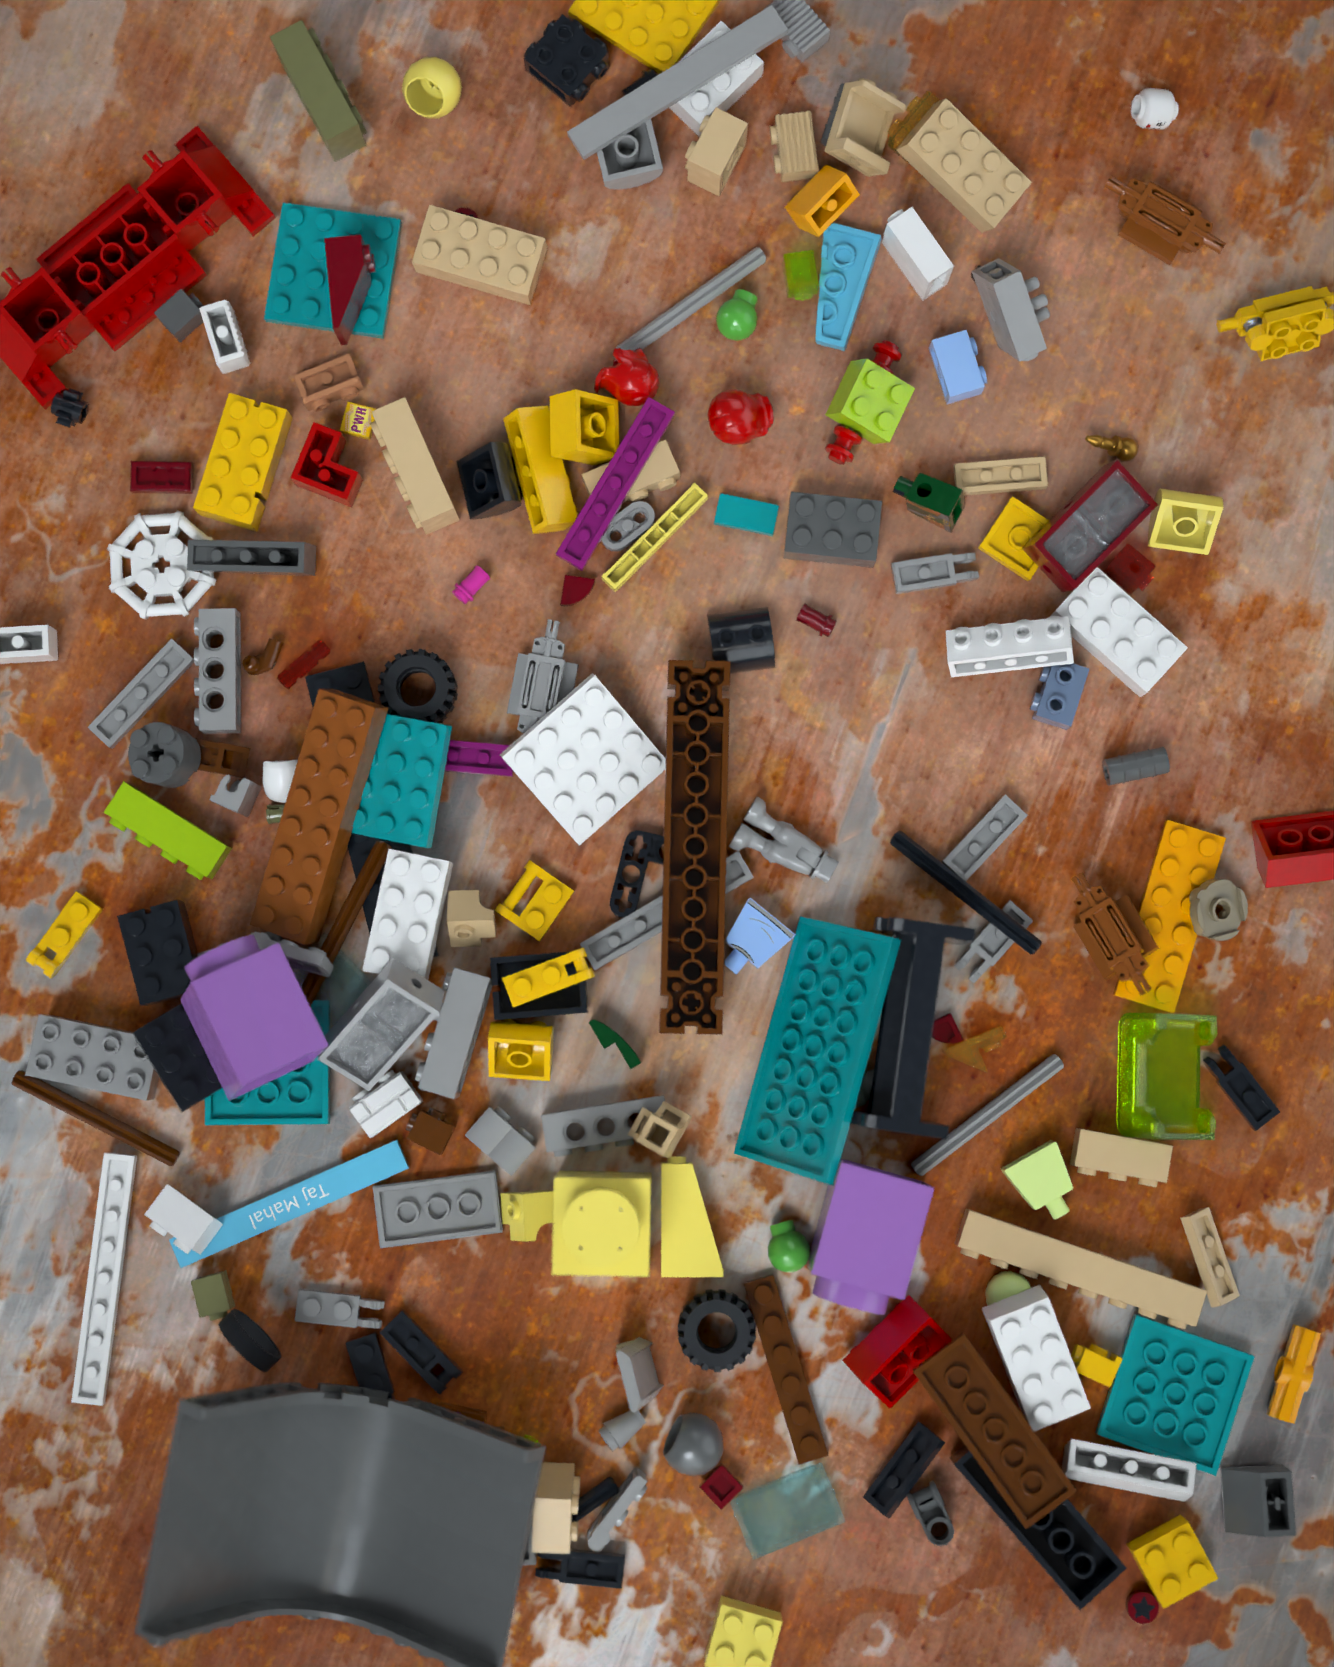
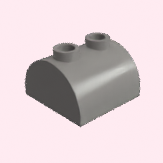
M651 119L597 152L604 185L610 189L638 187L655 180L663 172Z

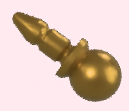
M1088 435L1085 437L1089 444L1107 450L1109 456H1116L1121 461H1130L1138 453V445L1130 437L1121 438L1117 435H1114L1112 438L1100 435Z

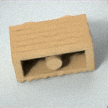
M811 111L776 115L774 126L769 127L771 145L777 144L778 155H773L775 174L780 173L781 182L812 179L819 169Z

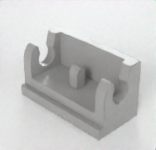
M224 776L215 795L211 794L209 800L249 817L261 786L243 778L241 782L239 780L235 781L228 791L227 784L230 782L231 776Z

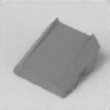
M640 1337L616 1344L617 1348L615 1349L630 1411L637 1412L654 1399L664 1387V1385L659 1384L650 1350L653 1342Z

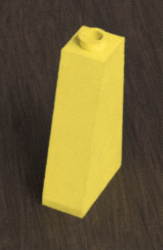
M671 1156L668 1158V1162H661V1277H724L723 1266L693 1163L686 1162L685 1156Z

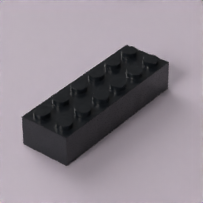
M965 1444L950 1457L956 1468L1079 1610L1084 1608L1127 1569L1068 1499L1025 1529Z

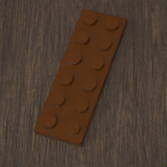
M961 1333L912 1369L1025 1529L1077 1492L964 1333Z

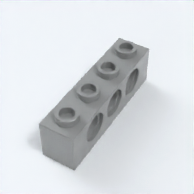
M236 608L199 609V617L194 618L195 636H199V647L194 649L195 666H199V678L194 679L195 696H199V708L194 710L195 726H199V731L204 734L241 733V613ZM222 634L224 637L223 644L218 648H211V638L214 635ZM222 664L224 667L222 676L212 679L210 676L211 668L214 665ZM222 694L224 697L223 705L218 709H212L210 706L212 697Z
M664 1095L542 1114L546 1151H554V1156L559 1157L573 1154L572 1148L584 1147L585 1152L602 1150L603 1143L615 1142L616 1147L633 1145L634 1138L628 1135L631 1129L628 1125L629 1116L633 1113H640L642 1107L656 1113L663 1101H665ZM610 1118L613 1120L615 1131L610 1135L601 1134L597 1128L600 1119ZM571 1123H579L583 1126L585 1132L580 1140H573L568 1136L567 1128Z

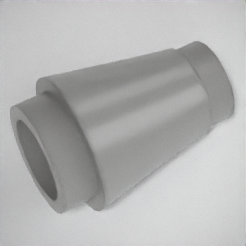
M639 1410L637 1412L628 1411L604 1422V1426L598 1431L611 1451H614L618 1447L621 1449L642 1428L641 1426L646 1424V1421Z

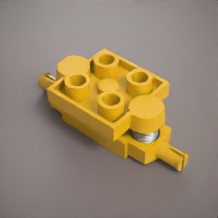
M1312 286L1253 300L1251 306L1239 308L1234 317L1217 320V330L1219 333L1236 329L1240 337L1245 336V341L1250 349L1257 351L1261 361L1281 358L1284 355L1300 351H1309L1319 347L1321 335L1334 330V310L1330 308L1334 304V292L1330 293L1327 287L1313 290Z

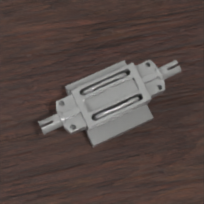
M547 619L545 637L534 639L532 653H528V655L518 653L507 713L520 716L517 730L523 734L575 688L579 665L563 660L565 644L557 640L560 622L554 620L553 631L551 632L553 620Z

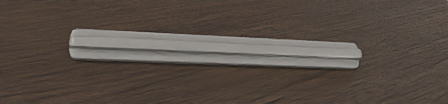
M759 247L754 248L616 348L630 349L632 351L641 348L643 350L766 262L764 252Z
M1053 1054L950 1132L947 1139H941L911 1163L914 1171L919 1176H923L1063 1069L1064 1064L1056 1054Z

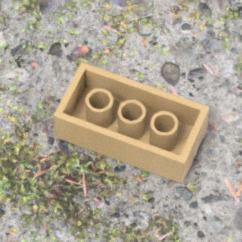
M946 98L932 105L896 149L981 233L994 229L1032 183Z
M429 205L412 264L418 273L531 305L547 252L546 239L543 237Z
M401 398L371 411L375 421L371 422L370 425L380 446H387V449L382 450L392 474H399L394 479L404 501L410 500L412 503L406 507L416 528L423 527L427 535L460 521L406 398Z

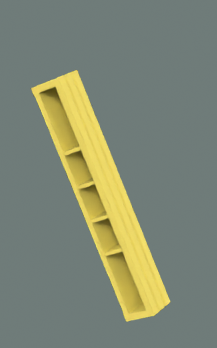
M694 483L601 576L602 580L616 593L708 500V495Z

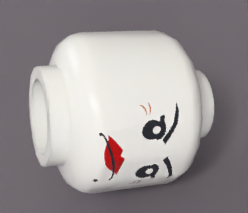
M1145 88L1134 97L1131 105V116L1141 128L1162 130L1167 128L1172 120L1176 119L1179 107L1171 91L1167 89Z

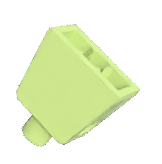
M1050 1140L1000 1168L1032 1209L1037 1210L1046 1205L1053 1219L1060 1218L1070 1211L1062 1195L1071 1191L1073 1185L1056 1141Z

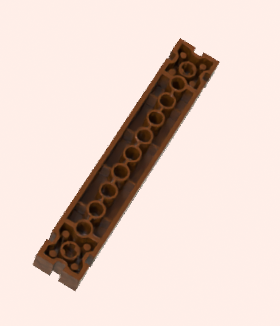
M668 660L667 689L675 690V697H667L660 996H668L667 1008H660L659 1033L685 1034V1026H696V1034L722 1035L723 1010L715 1009V997H723L730 708V698H722V691H728L730 687L731 661H706L704 668H693V660Z

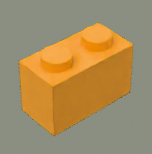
M825 165L785 206V209L799 229L819 237L860 194L845 172Z

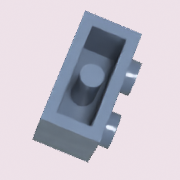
M1074 663L1043 667L1039 677V681L1043 682L1040 693L1035 692L1030 705V710L1034 711L1032 719L1064 730L1069 729L1074 720L1089 668Z

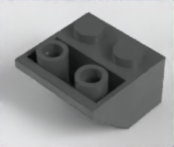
M1284 1465L1220 1468L1224 1530L1226 1533L1258 1537L1296 1536L1291 1470Z

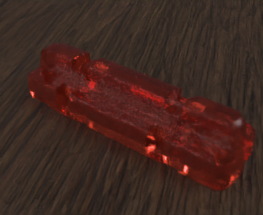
M318 640L311 646L312 649L310 651L306 650L291 663L289 670L285 669L277 676L278 681L286 689H290L296 684L298 677L301 679L319 663L318 660L320 658L323 660L330 654L329 647L322 640Z

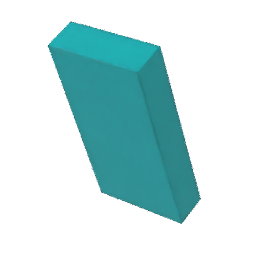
M720 493L714 525L773 537L779 505Z

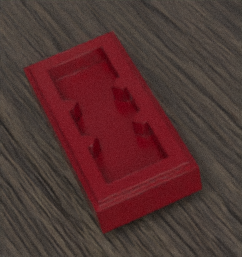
M131 461L130 491L132 493L193 494V463Z

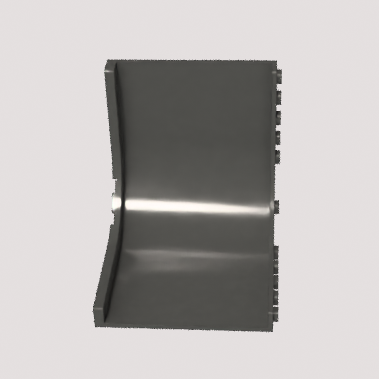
M299 1382L277 1383L179 1400L135 1634L146 1638L147 1642L151 1645L165 1646L167 1642L178 1639L186 1640L195 1634L211 1633L213 1629L232 1627L234 1623L253 1621L257 1617L302 1615L310 1620H318L321 1617L370 1629L369 1631L372 1634L385 1635L394 1639V1643L399 1646L418 1650L419 1655L423 1657L436 1658L443 1661V1665L446 1667H503L546 1446L426 1401L410 1397L408 1401L403 1402L388 1398L389 1392L351 1385L318 1383L317 1389L302 1387V1384Z

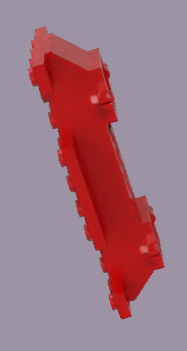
M198 126L194 127L174 144L180 153L171 160L162 163L153 150L147 151L152 160L146 153L142 159L153 171L149 179L137 188L139 193L137 194L129 183L124 185L37 257L36 260L42 267L32 276L21 280L11 267L6 268V271L13 279L5 271L1 273V277L12 288L8 295L0 301V358L45 410L51 406L58 392L64 393V390H68L52 372L50 367L66 354L72 353V349L76 350L78 344L96 330L114 352L117 351L156 318L154 312L180 289L184 293L188 292L207 276L205 271L189 254L193 248L208 236H213L214 231L217 233L219 227L233 215L253 237L276 218L253 188ZM187 204H196L193 211L189 213L183 212ZM50 318H56V324L52 328L46 329V321Z

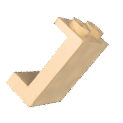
M860 78L858 81L845 83L824 152L866 176L887 174L890 162L881 156L895 113L905 112L906 105L897 100L898 97L895 94L877 88L876 83L872 80Z

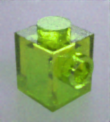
M808 250L783 254L782 267L787 298L795 297V300L812 298L814 294H817L819 286L814 251Z

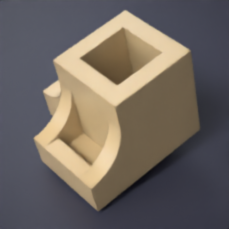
M479 890L448 891L447 925L451 947L482 946V938L496 937L494 910L487 909L481 905Z
M663 1101L656 1113L642 1107L628 1135L663 1157L670 1158L692 1116Z

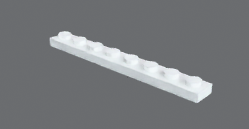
M105 1152L103 1156L72 1403L103 1406L106 1401L137 1162L136 1155Z

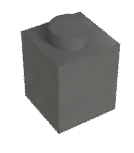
M180 289L154 314L181 343L203 323L199 308L204 305L193 293L187 296Z

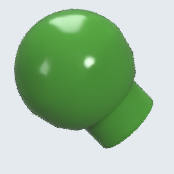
M742 289L736 290L733 298L724 302L718 310L716 324L720 333L727 339L734 341L744 340L755 331L758 320L755 306L758 299L753 293Z
M793 1220L770 1226L772 1238L768 1244V1258L771 1264L776 1269L786 1273L802 1269L810 1257V1245L806 1237L796 1231Z

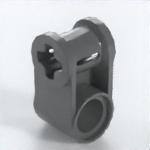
M934 1480L929 1482V1486L915 1493L909 1492L906 1495L929 1541L937 1546H944L951 1542L954 1536V1528ZM935 1522H944L947 1525L945 1534L939 1537L933 1536L930 1532L932 1525Z

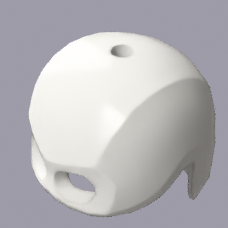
M298 760L263 762L262 783L265 794L270 800L286 803Z

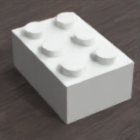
M720 21L680 61L729 32L730 29ZM754 54L669 108L700 137L701 132H699V128L706 115L711 116L715 107L726 112L763 76L764 62Z

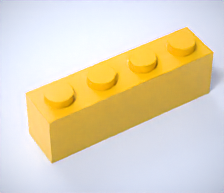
M549 406L517 408L504 417L503 420L533 534L563 531L575 522L577 507L573 502L569 487L570 481L566 474L563 460L551 457Z

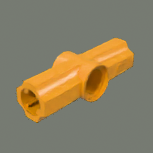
M1293 1324L1284 1356L1282 1355L1278 1359L1275 1367V1387L1268 1406L1267 1415L1295 1424L1303 1393L1308 1391L1313 1380L1314 1366L1312 1363L1321 1333Z

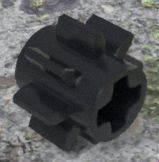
M69 388V390H64V393L58 392L55 395L51 404V413L58 416L57 424L70 428L71 425L75 427L76 423L82 424L84 422L89 404L81 400L83 397L82 392Z

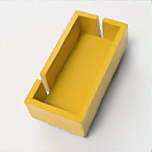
M232 393L228 394L193 509L200 516L258 532L265 505L260 499L255 498V495L257 493L262 500H268L293 419L287 409L263 402L260 403L259 407L253 399Z

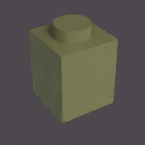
M227 1270L191 1281L200 1318L209 1316L210 1321L224 1318L228 1314L227 1310L235 1307Z

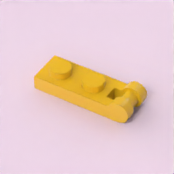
M76 891L37 946L29 953L26 962L33 967L37 965L44 970L43 974L50 979L55 977L103 911V908L82 893ZM49 948L57 953L53 960L45 956Z
M585 948L577 949L502 978L512 1006L522 1005L595 977L593 969L588 968L585 957H587ZM573 962L577 973L568 976L565 965Z

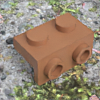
M350 353L293 375L308 412L314 410V412L325 410L331 406V402L339 399L343 401L353 399L359 395V391L364 390Z

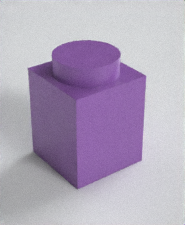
M247 935L210 950L185 966L191 983L180 1001L229 1101L313 1062L327 1048L328 1043L279 943L261 950L254 935Z
M840 1159L834 1184H828L810 1249V1257L806 1263L811 1274L817 1275L812 1294L843 1306L884 1315L890 1296L904 1300L934 1187L920 1180Z

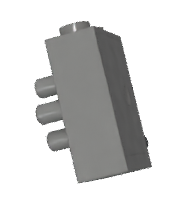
M1000 258L983 266L975 267V270L971 273V278L977 285L998 347L1019 362L1036 358L1039 352L1047 349L1039 323L1050 317L1048 308L1044 307L1048 305L1047 296L1040 294L1030 299L1028 294L1039 288L1038 278L1034 276L1024 281L1019 269Z

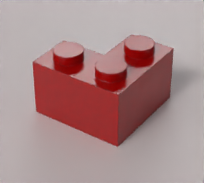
M313 422L290 477L294 484L352 508L363 482L359 472L338 464L347 442L343 434Z

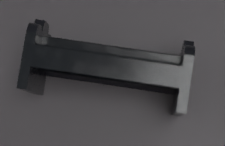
M876 917L874 918L873 931L892 935V937L901 940L882 1008L868 1112L854 1111L850 1124L947 1139L949 1126L935 1121L921 1120L944 943L963 945L974 942L975 929L903 918Z

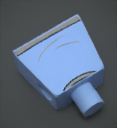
M749 898L724 941L734 949L725 959L724 965L736 975L748 961L758 969L796 934L753 899Z

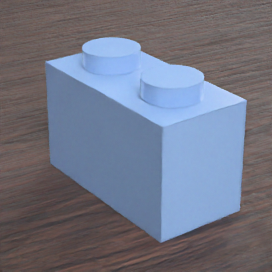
M967 330L932 340L929 351L946 404L982 394L985 387L984 384L987 383V376L983 366L978 367L975 357L978 355L977 345L973 337L969 338Z

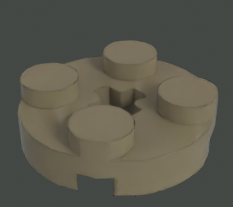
M1215 878L1207 880L1190 893V917L1194 926V932L1197 935L1211 940L1225 941L1238 934L1240 930H1237V928L1240 926L1241 921L1246 920L1248 914L1247 898L1240 887H1236L1230 880ZM1217 904L1223 906V910L1219 911V917L1215 913Z

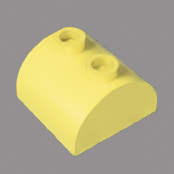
M1159 489L1154 499L1158 506L1151 512L1148 547L1208 555L1223 511L1222 497Z

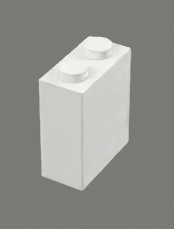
M913 207L905 212L902 209L896 211L887 219L888 223L885 228L882 244L923 301L948 284L954 265Z

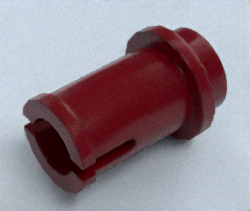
M806 603L801 608L796 621L820 632L819 636L821 637L823 635L829 637L837 622L832 619L833 615L826 616Z

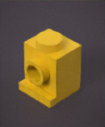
M1092 1343L1089 1348L1076 1344L1071 1353L1077 1373L1108 1387H1111L1122 1361V1358L1113 1352L1107 1357L1109 1351Z

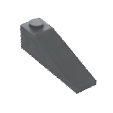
M188 540L187 570L315 576L316 545L306 542Z

